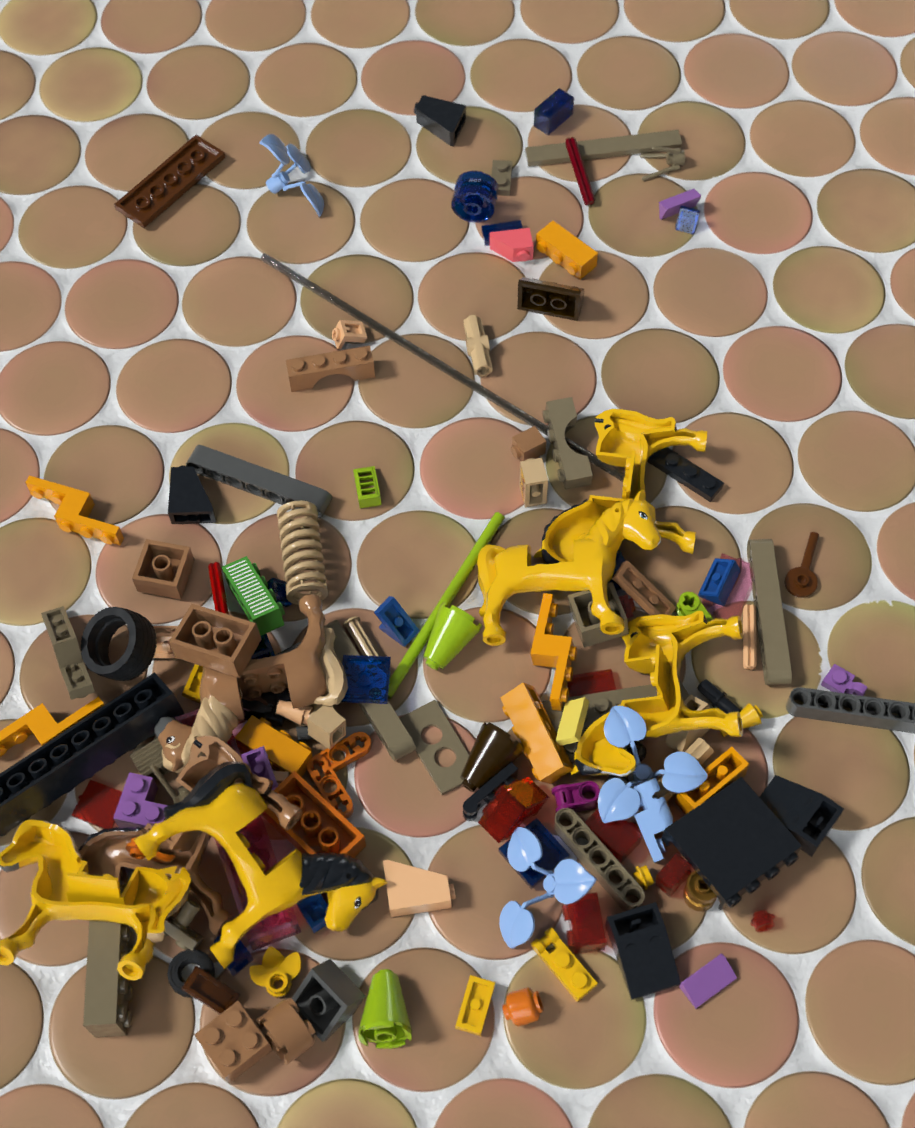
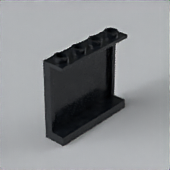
M742 777L665 828L661 838L667 847L672 843L719 898L721 901L718 907L720 911L726 906L734 907L742 900L741 896L746 892L749 894L755 892L761 886L760 882L765 878L768 880L773 879L779 874V868L786 865L789 867L799 859L797 854L802 848L798 840Z

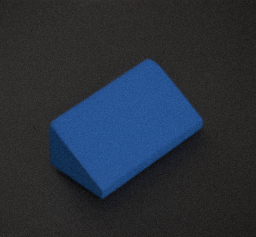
M715 558L698 596L725 606L740 573L737 562L730 559Z

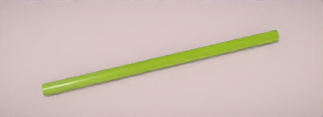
M495 512L390 677L387 689H383L387 691L386 698L391 699L430 638L440 605L445 602L447 603L446 607L449 608L476 565L479 552L484 546L489 544L505 519L501 513Z

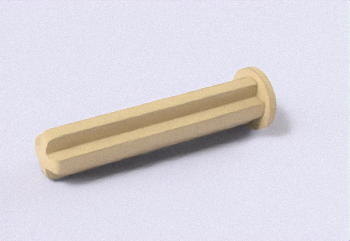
M354 616L343 623V628L349 631L364 659L368 660V662L372 661V663L374 661H382L359 623L360 618ZM378 666L385 673L387 672V675H389V671L387 670L386 666L385 669L383 666Z

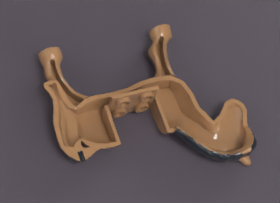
M208 735L197 737L191 746L189 762L182 769L176 781L191 792L197 782L215 767L225 762H243V760L230 744L218 737ZM203 752L206 754V757H199V754ZM251 772L254 789L264 799L267 808L276 813L280 826L288 831L298 822L303 811L297 805L291 804L284 795L273 791L272 780L259 777ZM238 778L235 780L234 783H243V780L241 778ZM148 823L144 828H104L98 833L91 834L78 851L81 854L82 860L88 861L89 875L102 876L110 874L114 878H118L119 881L122 880V867L135 869L136 867L164 869L173 866L185 867L191 878L190 894L199 901L207 913L209 927L216 937L221 936L222 926L234 918L228 911L224 910L222 895L212 890L199 875L198 869L211 839V836L205 832L185 831L175 834L162 842L158 851L167 855H175L174 860L169 863L148 861L145 857L142 860L135 859L126 850V846L131 842L132 838L145 834L155 823Z

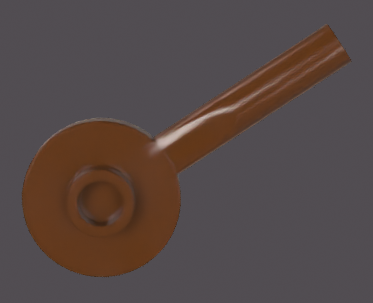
M817 532L810 533L801 567L791 569L786 574L784 580L786 590L798 598L811 596L817 588V577L809 570L819 538Z

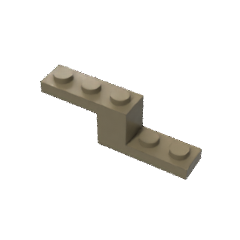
M64 606L41 613L71 700L84 698L88 694L94 693L93 684L83 662L76 635Z

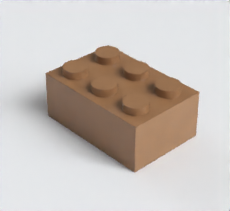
M192 603L170 638L169 644L175 657L240 678L262 639L256 623Z

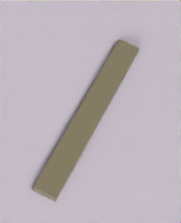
M679 130L577 141L582 160L658 152L652 150L653 146L682 149ZM565 143L525 147L528 167L571 162Z

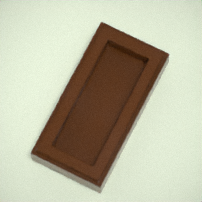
M198 966L194 967L181 990L218 1014L231 1007L240 996L238 992Z

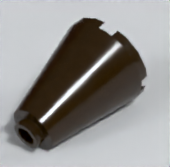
M484 722L481 726L460 776L463 780L461 784L471 792L479 790L524 752V748L517 740L513 744L509 738L510 735L492 723L488 722L486 724Z

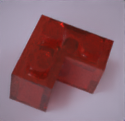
M529 777L522 780L516 779L509 785H502L496 791L495 800L482 810L484 815L478 823L498 843L510 839L513 831L520 827L524 820L537 815L549 799V796Z

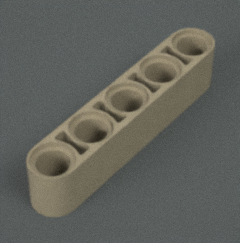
M562 808L558 810L555 815L554 830L561 840L597 879L622 910L628 911L641 907L645 898L642 887L572 809ZM563 819H567L572 824L570 826L565 827L562 826L559 822ZM585 838L588 844L579 845L575 840ZM602 857L605 863L596 864L592 858ZM616 875L621 878L622 882L619 884L612 883L609 877ZM635 895L639 902L630 903L627 901L626 896Z

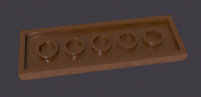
M195 135L114 204L115 209L145 228L225 159V152Z

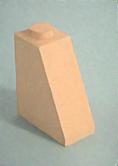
M390 860L383 861L391 917L452 908L451 899H456L454 884H448L447 875Z

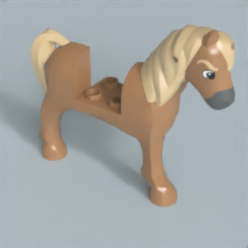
M306 595L299 600V609L308 618V628L304 639L297 648L276 656L250 659L240 678L203 667L200 683L201 704L194 725L182 724L173 717H162L155 726V735L163 748V766L173 773H180L189 762L191 746L197 737L215 736L227 743L232 736V731L238 726V721L245 719L241 691L243 697L258 698L262 693H282L286 688H289L293 708H301L311 704L332 706L334 704L338 705L342 701L348 690L347 677L344 666L334 651V640L336 638L334 630L324 627L326 618L322 612V600L318 595ZM202 752L199 754V757H206V754Z

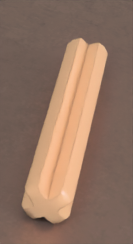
M746 604L743 608V667L747 670H754L757 666L756 606Z

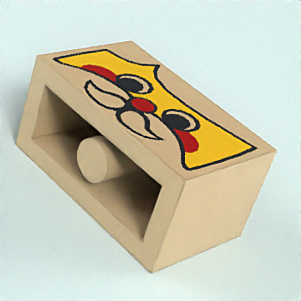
M529 458L525 461H520L519 486L525 508L547 504L548 478L542 458Z

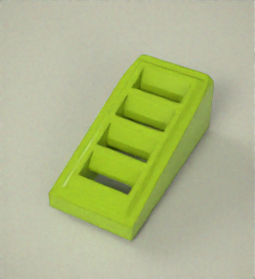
M375 466L353 469L359 508L382 505ZM370 473L372 474V475H368V476L359 477V475H363V474H370ZM373 479V481L360 483V481ZM374 486L372 488L361 489V487ZM375 492L374 494L362 495L363 493Z

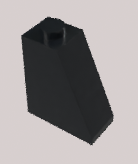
M422 95L420 101L415 104L414 114H416L418 124L448 145L454 147L466 121V105Z
M193 466L171 467L168 515L171 524L216 523L213 506Z

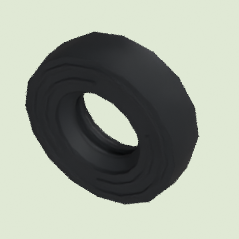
M188 949L181 951L169 964L167 973L169 984L176 993L183 997H192L181 990L185 983L181 974L186 965L191 963L197 964L201 969L213 977L215 976L212 960L206 953L194 949L191 951Z

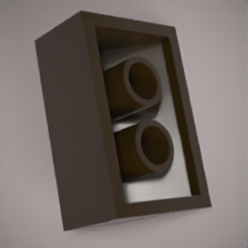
M523 277L519 279L518 310L578 321L584 300V289L534 278Z

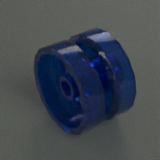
M468 171L459 175L451 201L453 212L468 222L478 223L490 219L495 212L499 192L496 180L489 174L481 171Z

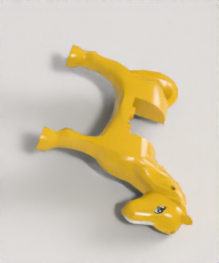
M640 490L634 499L630 498L622 502H616L611 508L606 509L602 513L601 517L596 520L589 533L583 539L574 540L573 562L561 561L554 564H536L531 566L530 545L510 546L507 549L496 545L487 544L479 552L477 560L478 584L484 599V603L479 610V615L483 617L485 626L483 641L492 646L505 643L506 632L500 625L503 605L507 599L516 593L533 591L589 590L593 599L591 612L592 615L600 620V630L608 635H616L623 632L625 628L623 618L612 611L607 596V583L612 579L616 567V553L623 539L633 541L644 550H653L661 542L660 533L655 526V507L645 500V491Z

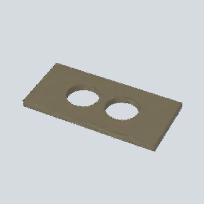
M433 700L400 717L399 719L414 741L416 753L441 795L461 786L463 780L460 776L469 754L437 701ZM431 726L439 728L442 732L440 742L433 745L425 743L421 738L423 730ZM449 749L453 751L456 755L454 764L450 767L439 766L434 759L439 750Z

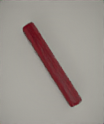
M574 137L567 138L565 145L584 204L586 206L593 205L595 197L577 141Z

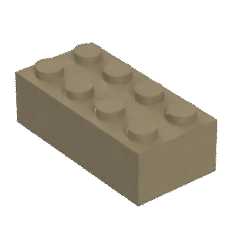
M89 920L83 1026L95 1038L127 1036V1027H131L132 1022L131 1011H128V1001L132 1000L133 988L132 984H129V980L120 975L117 967L121 958L129 954L131 948H134L135 935L134 932L131 933L129 925Z

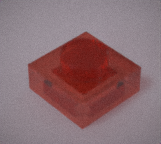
M628 594L619 596L627 619L634 617L633 612L636 609L633 599L628 598Z

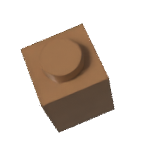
M533 426L512 437L511 452L520 461H525L529 458L536 459L546 453V440L538 429Z

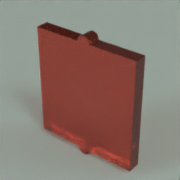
M90 779L83 794L79 795V801L71 816L102 829H111L115 824L113 817L122 792Z

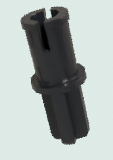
M707 679L698 685V691L712 702L713 707L720 708L726 714L741 711L740 708L726 697L725 692L719 691Z

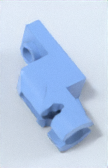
M656 778L634 787L640 796L639 808L642 807L643 810L635 814L634 817L654 863L664 859L662 853L666 852L661 838L655 839L654 834L664 831L665 828L673 824V816L665 798L660 797L656 799L652 797L660 791Z

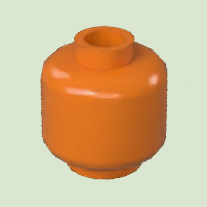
M529 987L508 993L506 1004L502 1005L506 1020L511 1019L515 1026L538 1021L540 1013L544 1011L539 993L537 991L534 992Z

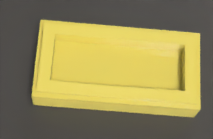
M585 697L565 702L555 740L560 746L580 741L590 703Z

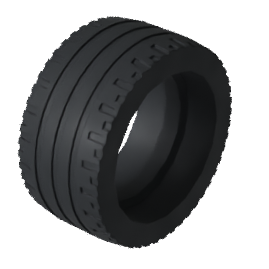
M108 607L99 611L89 620L83 631L80 644L82 659L88 669L108 679L129 681L143 674L151 664L156 652L157 637L151 622L144 616L125 608ZM127 624L129 630L128 646L122 657L111 665L108 656L110 641L115 632Z

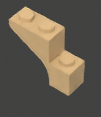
M311 704L310 706H313L314 709L307 719L308 735L328 749H331L346 736V719L335 711V704L332 706Z

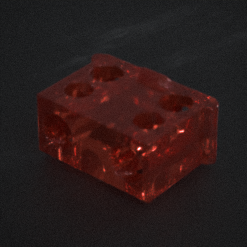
M676 853L657 874L655 885L668 897H671L690 876L692 865Z

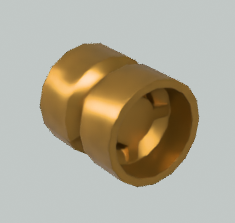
M693 871L688 877L684 888V901L689 908L695 911H706L714 905L717 896L699 874Z

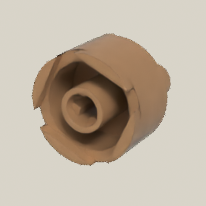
M292 998L287 1001H281L257 1019L259 1028L261 1029L265 1026L268 1031L264 1037L281 1060H285L286 1065L311 1048L315 1041L313 1026L307 1019L302 1021L298 1015L300 1010Z

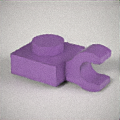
M836 664L832 666L821 686L832 692H846L864 696L868 688L860 682H853L855 675Z

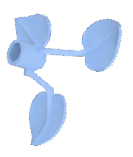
M266 135L259 144L265 146L281 162L276 172L266 181L268 189L273 194H276L282 189L286 191L300 186L303 194L309 200L319 218L324 209V200L319 191L311 183L306 184L305 181L288 185L290 181L288 174L297 166L303 173L310 171L309 161L295 145L290 143L285 146L276 135ZM290 159L294 162L288 170L280 172L284 165L290 162Z
M614 706L611 708L604 725L605 737L611 745L618 748H623L630 744L636 761V768L633 772V781L625 784L619 778H612L602 786L598 797V809L603 823L625 820L637 813L640 807V796L635 789L630 788L631 786H638L653 778H657L661 774H664L662 779L664 788L673 793L691 791L705 782L708 777L706 771L691 754L686 752L670 754L664 761L665 770L660 769L655 773L652 772L651 767L647 764H641L634 741H640L645 738V721L631 708L625 706Z
M517 827L513 831L507 851L509 863L517 871H527L531 866L532 869L545 874L547 877L543 881V886L547 893L524 902L522 906L517 901H510L502 909L499 920L500 931L504 941L512 949L527 942L534 932V916L526 909L529 905L547 898H553L554 895L559 902L572 904L586 895L597 881L579 862L573 859L562 860L556 866L554 873L537 866L535 862L539 861L542 857V846L537 836L524 827Z

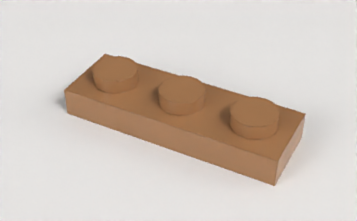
M628 560L621 564L612 577V580L649 615H672L676 609Z

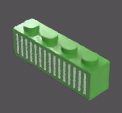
M245 556L222 566L229 588L249 621L256 623L260 636L285 625L282 618L285 615V611L280 602L276 603L277 599L271 588L267 589L269 588L267 581L263 575L260 576L256 563L251 564L248 557Z

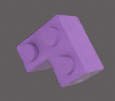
M129 772L113 817L119 828H144L148 823H159L166 820L163 810L167 805L154 802L158 787L153 777Z

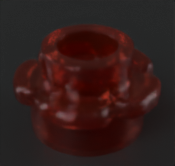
M767 910L758 911L753 914L750 924L754 926L756 932L768 931L775 926L773 920L775 915L768 913Z

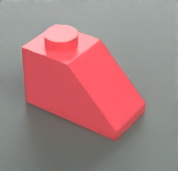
M530 228L489 232V247L494 252L512 262L533 260L534 246Z

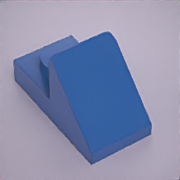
M389 596L374 612L382 622L379 629L404 647L420 631L394 597Z

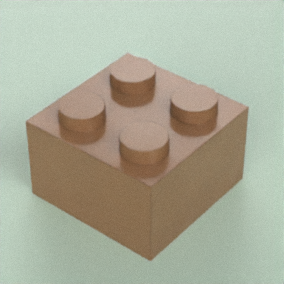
M146 539L132 577L137 592L181 600L195 561L191 548Z
M239 1001L194 1034L228 1084L232 1083L272 1051L270 1044Z

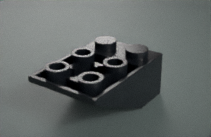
M777 775L774 776L760 795L761 800L802 845L801 850L811 857L844 810V808L825 795Z
M656 902L607 917L605 928L631 1000L681 984L666 927Z

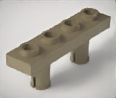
M122 880L119 881L121 895L127 885ZM188 899L177 917L171 915L164 922V935H170L176 940V944L184 950L190 949L193 951L200 946L204 939L203 936L189 926L201 906L195 901Z

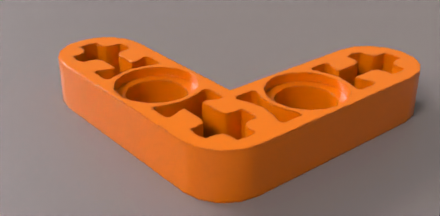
M365 732L353 733L339 741L331 749L327 748L316 754L307 763L308 774L321 796L346 819L352 815L354 807L350 796L335 772L370 752L371 739ZM356 741L364 742L365 746L363 748L359 745L356 746ZM347 745H349V746H350V749H352V751H353V754H352V755H350V751H349ZM336 751H344L346 753V757L342 761H336L332 756ZM315 764L322 766L325 775L322 779L319 772L314 770ZM328 782H333L337 785L336 790L332 793H327L323 790L324 785ZM338 796L341 803L346 805L347 810L344 812L341 809L338 810V804L335 800Z

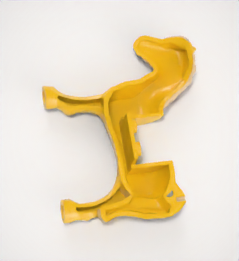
M29 819L22 822L13 836L12 843L0 853V868L5 872H11L38 862L39 870L32 883V906L27 918L13 934L0 940V965L13 963L18 952L32 947L41 928L52 920L105 921L129 925L135 930L137 942L133 950L121 958L117 970L121 976L128 980L142 978L146 971V964L153 957L155 943L164 940L165 920L177 912L188 899L191 878L186 868H179L178 866L164 869L136 867L121 895L118 878H114L110 874L102 876L88 874V861L82 860L71 832L57 823L52 824L48 821Z

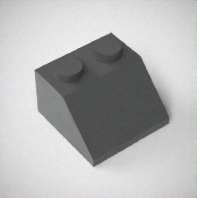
M328 959L310 970L292 999L300 1010L298 1012L300 1018L303 1021L307 1019L313 1026L317 1037L324 1042L354 1014L365 998V995L331 959Z

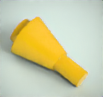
M748 703L739 712L743 729L762 724L761 718H763V715L757 705L752 706ZM719 730L723 737L728 735L723 730Z

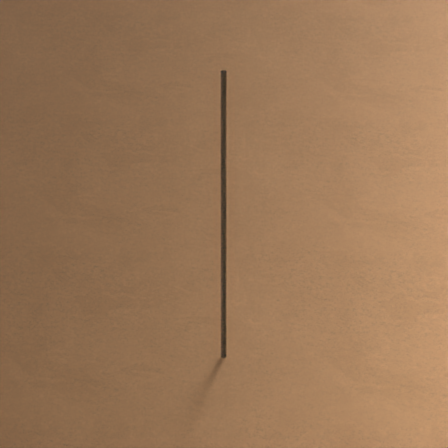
M266 253L261 256V261L532 427L535 426L540 432L548 436L547 430L550 429L546 424ZM565 437L566 443L574 452L588 456L589 462L623 482L625 477L623 471L613 465L600 461L595 454Z

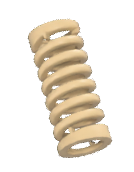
M308 501L288 502L277 510L287 600L299 605V600L302 597L311 594L318 595L321 600H324L328 596L326 576L323 574L325 566L322 564L324 556L321 553L322 545L320 543L321 535L318 532L320 526L317 522V507ZM298 516H305V517H302V518L293 519V518L298 517ZM301 527V530H293L295 528ZM312 537V538L309 539V540H300V541L295 540V539H298V538ZM301 548H313L311 550L296 551ZM314 558L311 561H298L301 559ZM305 569H316L311 572H299ZM305 580H317L314 582L304 583ZM315 589L320 590V591H318V592H316V593H312V591H309V594H303V593L297 592V591H299V590H305V591L315 590Z

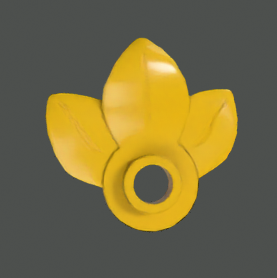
M270 946L263 956L262 965L249 967L251 979L256 985L265 987L271 996L283 997L290 991L291 981L300 973L301 959L298 952L291 953L284 958L277 949ZM276 981L283 982V986L279 989L275 988L274 984Z

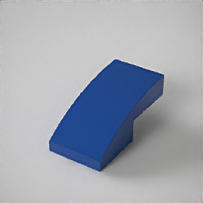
M321 893L306 897L296 903L313 933L326 926L325 915L328 905Z

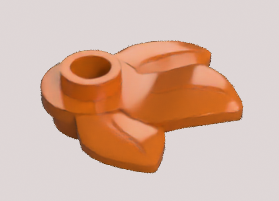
M132 838L131 842L127 844L126 850L130 852L129 855L140 860L144 859L145 856L134 842L135 838ZM157 851V855L151 861L169 863L174 860L175 855H167Z

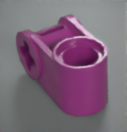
M593 781L555 786L551 790L557 804L555 812L557 813L562 808L572 809L575 813L595 809L598 806L599 786ZM591 792L595 797L586 799L583 797V794Z

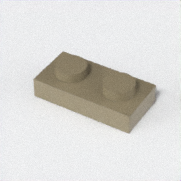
M493 160L490 195L510 196L513 161Z

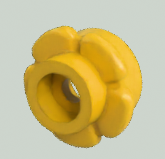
M646 865L640 868L636 866L637 872L633 873V877L640 886L647 890L648 886L654 884L650 871Z

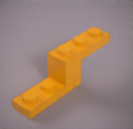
M29 475L25 483L32 496L38 499L46 498L60 505L54 517L61 530L65 532L73 531L85 538L93 537L100 539L106 544L121 545L124 537L119 526L88 518L95 505L89 492Z
M544 593L530 654L533 665L556 668L550 694V703L552 710L562 711L563 702L567 703L569 689L567 688V683L572 681L573 667H571V663L576 661L577 647L574 646L572 637L553 635L554 624L552 620L553 617H557L558 604L554 602L553 594Z
M98 696L58 724L43 703L0 731V757L14 745L24 742L32 733L41 746L45 745L105 704Z

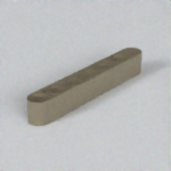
M748 540L747 555L753 600L756 606V622L764 681L766 685L791 684L792 671L773 540Z
M334 620L324 626L334 630L336 637L334 640V651L344 666V670H347L345 667L349 660L363 661L338 620ZM364 696L363 700H356L394 761L416 750L413 739L387 698L382 701H371Z

